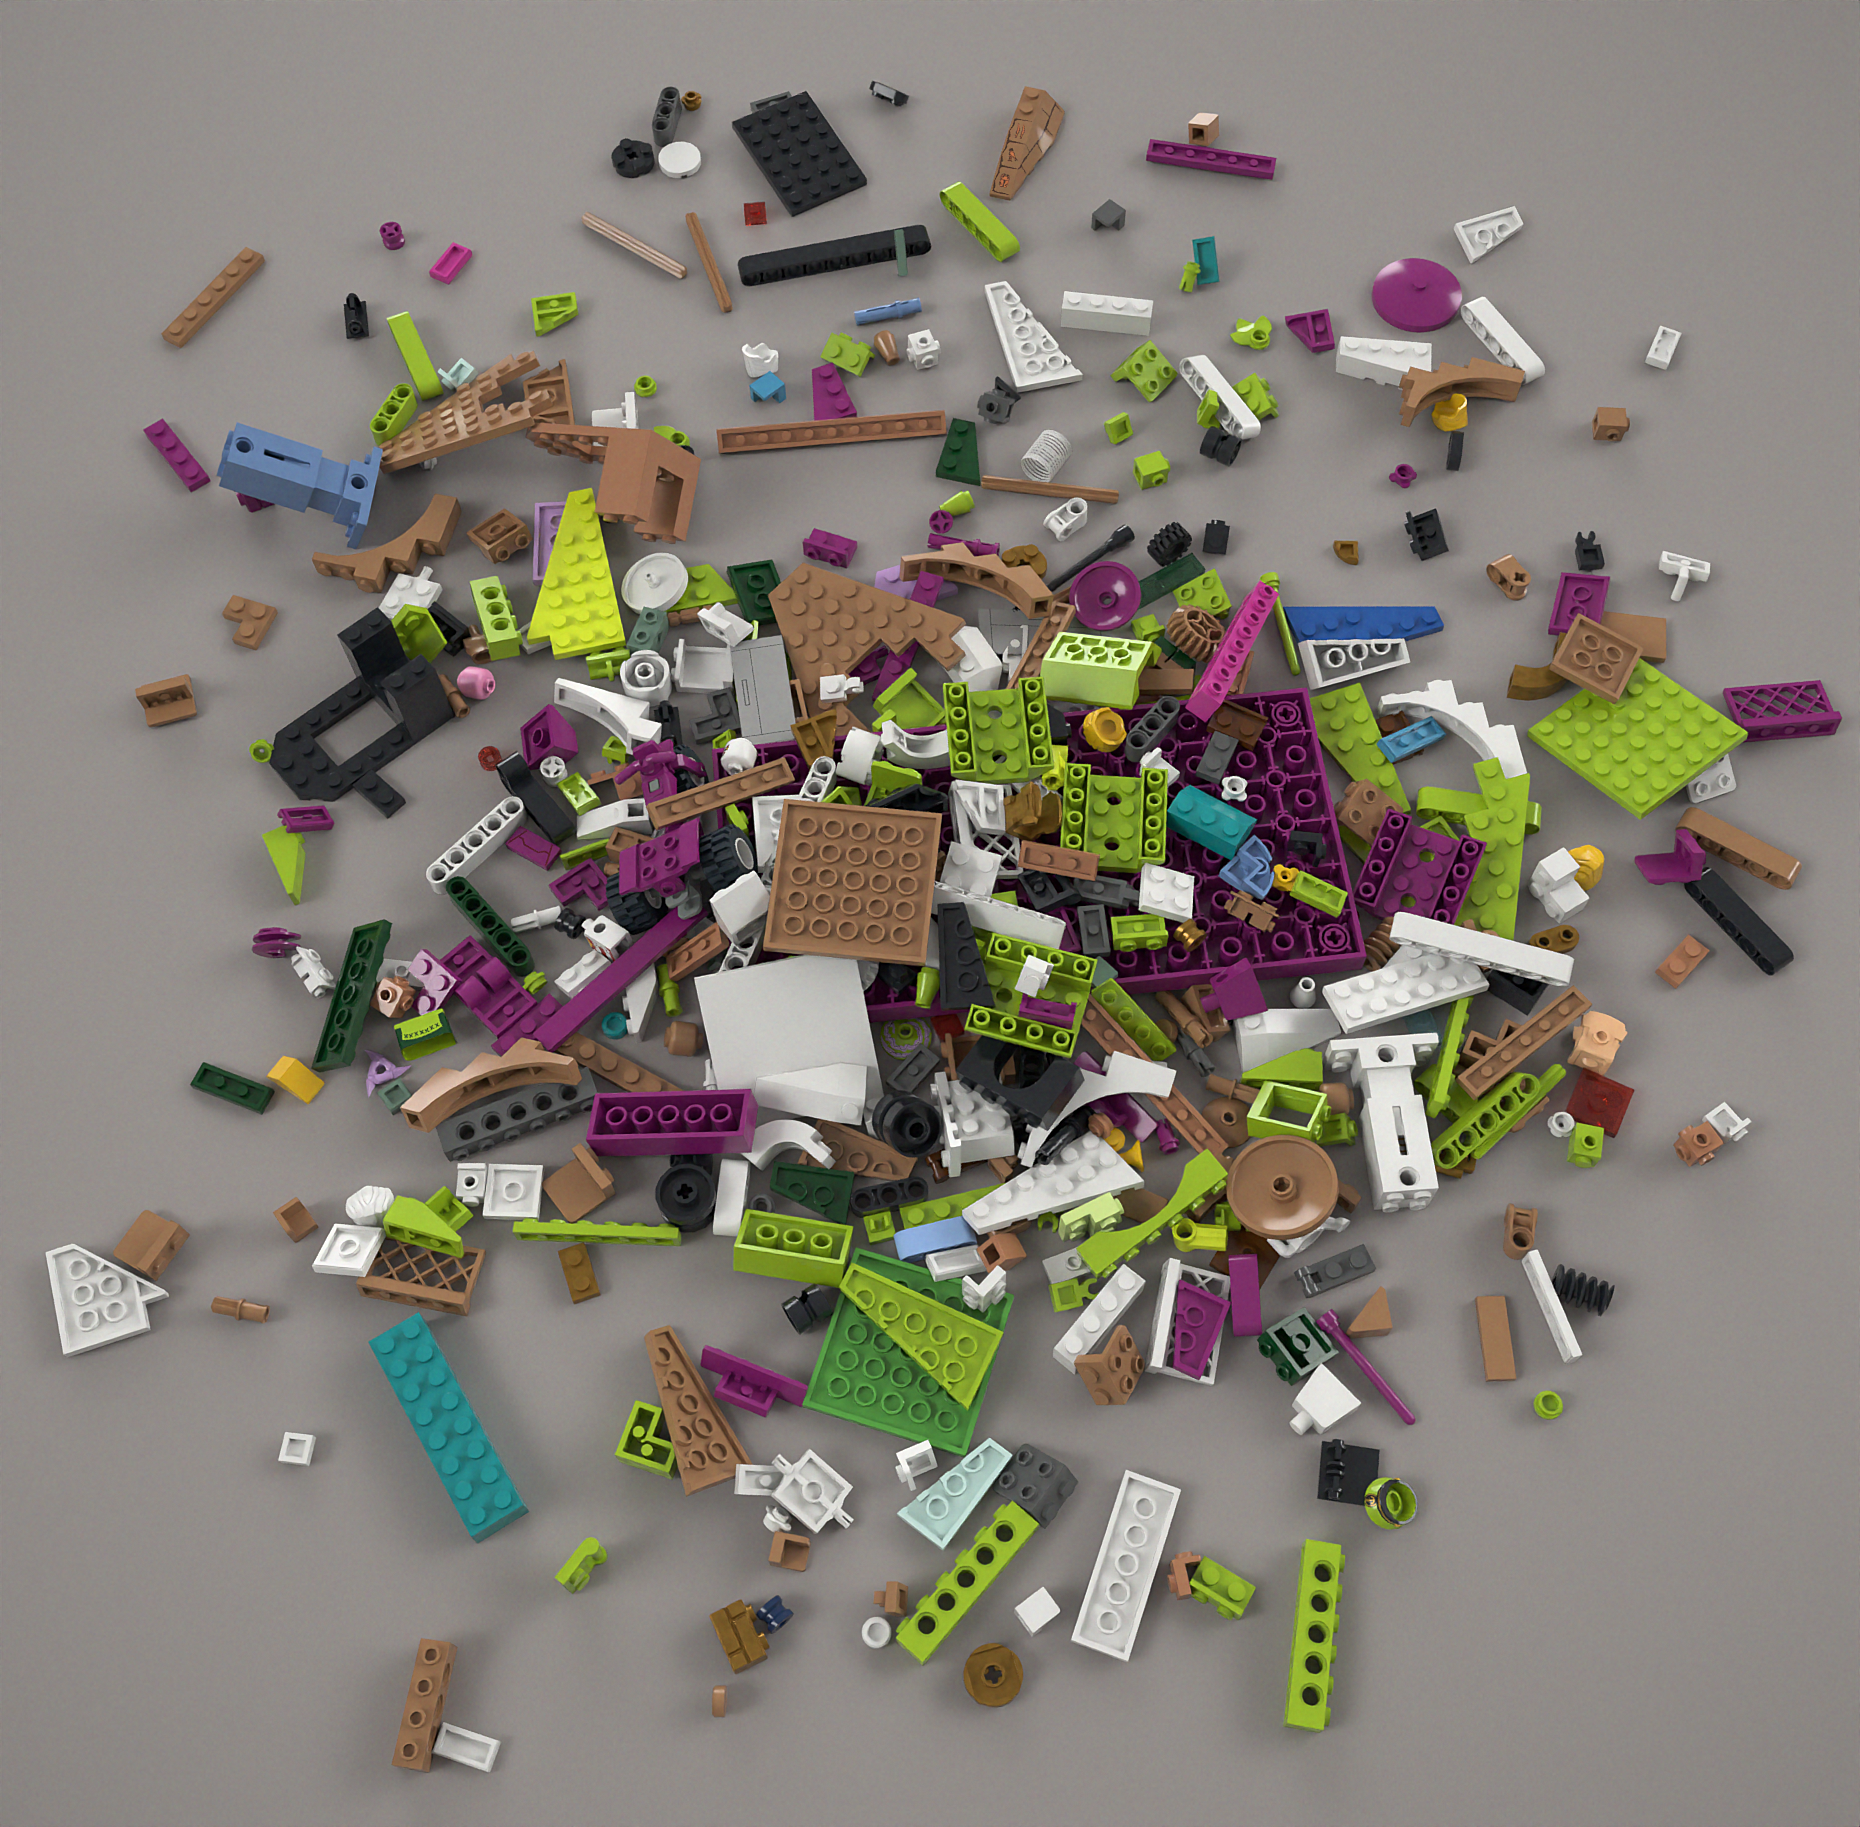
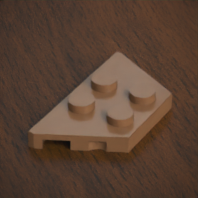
M565 359L558 361L559 365L550 371L546 368L539 372L538 375L523 381L525 400L529 399V396L537 391L543 392L547 390L554 405L533 416L535 423L575 425Z

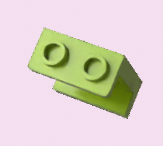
M909 668L887 688L872 706L881 716L891 709L896 714L897 726L901 729L937 726L946 723L945 709L915 680L917 673L912 668Z

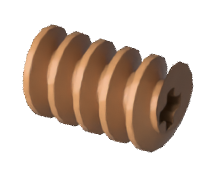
M1394 917L1384 918L1375 931H1372L1369 937L1363 941L1367 955L1363 966L1371 972L1381 969L1380 966L1384 967L1387 964V960H1390L1394 955L1393 953H1396L1400 946H1402L1389 939Z

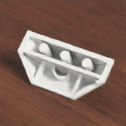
M964 626L951 639L965 652L966 656L949 672L946 669L945 671L954 683L968 682L969 692L998 690L1003 668L1002 662L977 627Z

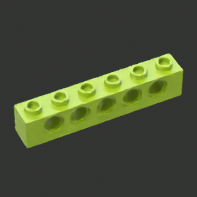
M1013 1500L1008 1506L1003 1503L993 1515L995 1519L993 1524L989 1528L986 1526L982 1527L974 1537L976 1544L971 1550L968 1551L965 1548L954 1561L957 1566L950 1574L945 1571L935 1583L938 1588L931 1597L926 1594L915 1607L918 1612L911 1620L906 1617L897 1627L896 1632L898 1635L896 1636V1642L922 1666L930 1659L1038 1530L1039 1523ZM1003 1528L1010 1530L1013 1535L1012 1539L1008 1542H1001L996 1537L998 1530ZM982 1551H988L993 1555L994 1559L990 1564L983 1565L977 1560V1555ZM964 1573H968L974 1578L973 1585L968 1588L960 1586L957 1581L958 1577ZM944 1596H949L955 1601L954 1607L949 1611H944L938 1606V1601ZM924 1619H930L935 1623L936 1627L930 1634H923L918 1629L919 1623Z
M1305 1539L1302 1543L1283 1727L1320 1733L1324 1730V1726L1328 1727L1330 1723L1331 1708L1326 1707L1327 1694L1332 1695L1334 1677L1329 1676L1330 1663L1334 1664L1336 1660L1337 1646L1332 1645L1333 1633L1338 1632L1340 1616L1335 1614L1336 1602L1340 1603L1342 1597V1584H1338L1339 1572L1343 1573L1345 1566V1554H1341V1545L1311 1539ZM1315 1568H1323L1327 1571L1329 1576L1327 1582H1321L1316 1578ZM1312 1598H1320L1324 1601L1326 1605L1325 1612L1314 1610L1311 1604ZM1310 1628H1317L1321 1631L1323 1636L1321 1643H1315L1309 1638L1308 1631ZM1312 1658L1318 1662L1320 1666L1318 1674H1312L1306 1669V1659ZM1309 1689L1315 1693L1317 1697L1315 1705L1311 1706L1303 1701V1690Z

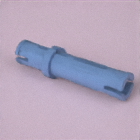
M918 297L901 302L896 300L894 301L895 303L854 311L856 325L859 326L894 317L899 319L903 318L904 315L922 312L920 299Z

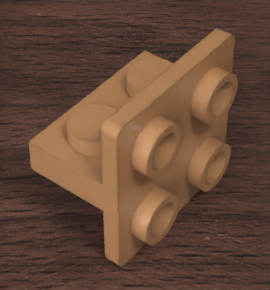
M188 674L145 684L135 689L136 697L145 709L146 721L149 727L197 715L191 678Z

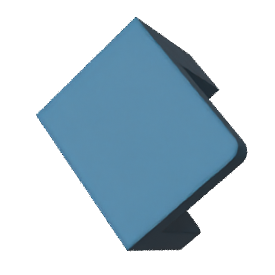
M771 371L749 385L751 399L754 402L760 398L766 401L771 396L779 403L786 399L785 383Z

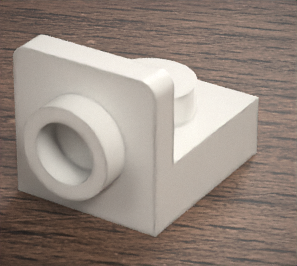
M1157 747L1152 753L1150 751L1147 752L1140 760L1139 775L1141 776L1142 768L1168 769V788L1179 778L1180 772L1161 758L1162 750Z

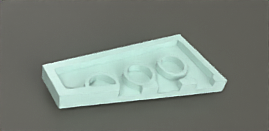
M988 1438L961 1460L951 1471L940 1477L929 1489L923 1491L913 1502L902 1508L897 1513V1516L944 1551L1012 1459L1013 1455L991 1438Z

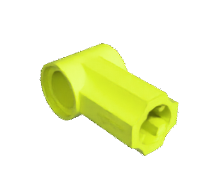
M1052 745L1054 769L1042 774V785L1046 786L1048 790L1057 791L1058 788L1064 786L1065 763H1067L1068 746Z
M1183 1218L1179 1224L1172 1228L1174 1244L1180 1251L1190 1252L1194 1249L1226 1251L1228 1226L1194 1223L1190 1219ZM1184 1232L1192 1234L1188 1238L1179 1237Z

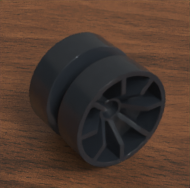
M897 1090L888 1093L880 1099L873 1111L872 1126L876 1136L903 1156L911 1158L923 1156L937 1145L941 1137L942 1119L939 1112L932 1105L909 1091Z

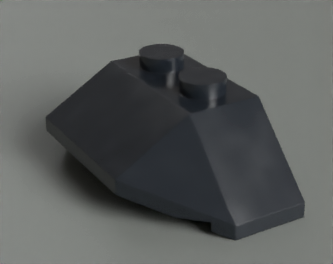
M910 784L906 787L894 789L887 796L875 798L865 806L942 813L948 810V797L945 793L923 785Z

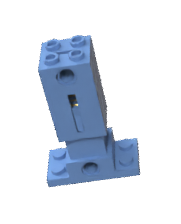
M237 422L234 431L229 430L216 476L221 477L219 487L303 513H305L307 507L334 515L332 522L347 526L345 537L349 538L347 547L357 549L367 526L383 449L374 446L371 454L365 455L363 463L351 459L349 465H345L321 457L323 452L321 449Z

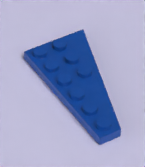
M1435 606L1283 607L1287 624L1297 645L1306 640L1404 639L1406 642L1443 631L1444 624Z

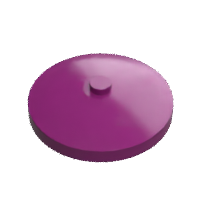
M1420 258L1402 259L1387 265L1378 273L1372 289L1373 306L1382 319L1398 329L1417 333L1435 331L1449 324L1457 315L1462 300V290L1456 277L1444 266Z

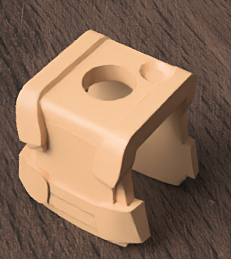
M1589 1011L1586 1015L1583 1014L1581 1026H1574L1572 1039L1575 1042L1574 1049L1569 1055L1567 1063L1579 1066L1603 1077L1612 1064L1616 1051L1620 1047L1618 1043H1622L1628 1033L1625 1031V1024L1609 1015L1595 1011Z

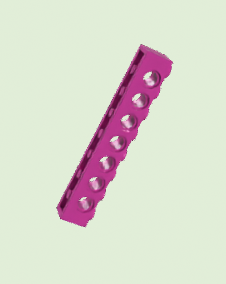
M1259 580L1241 603L1185 707L1204 722L1222 704L1279 595L1271 586L1266 585L1261 580Z

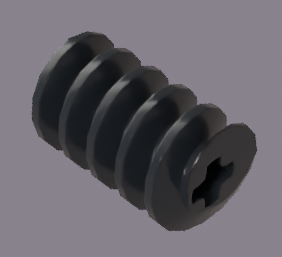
M1562 1264L1558 1265L1551 1281L1558 1298L1565 1294L1566 1304H1569L1575 1298L1576 1307L1580 1308L1586 1302L1587 1312H1591L1595 1306L1598 1307V1316H1602L1609 1307L1615 1285H1612L1609 1289L1608 1282L1605 1280L1601 1281L1598 1285V1280L1594 1276L1590 1277L1587 1281L1586 1273L1583 1272L1579 1273L1576 1277L1575 1269L1572 1268L1568 1269L1565 1273V1267Z

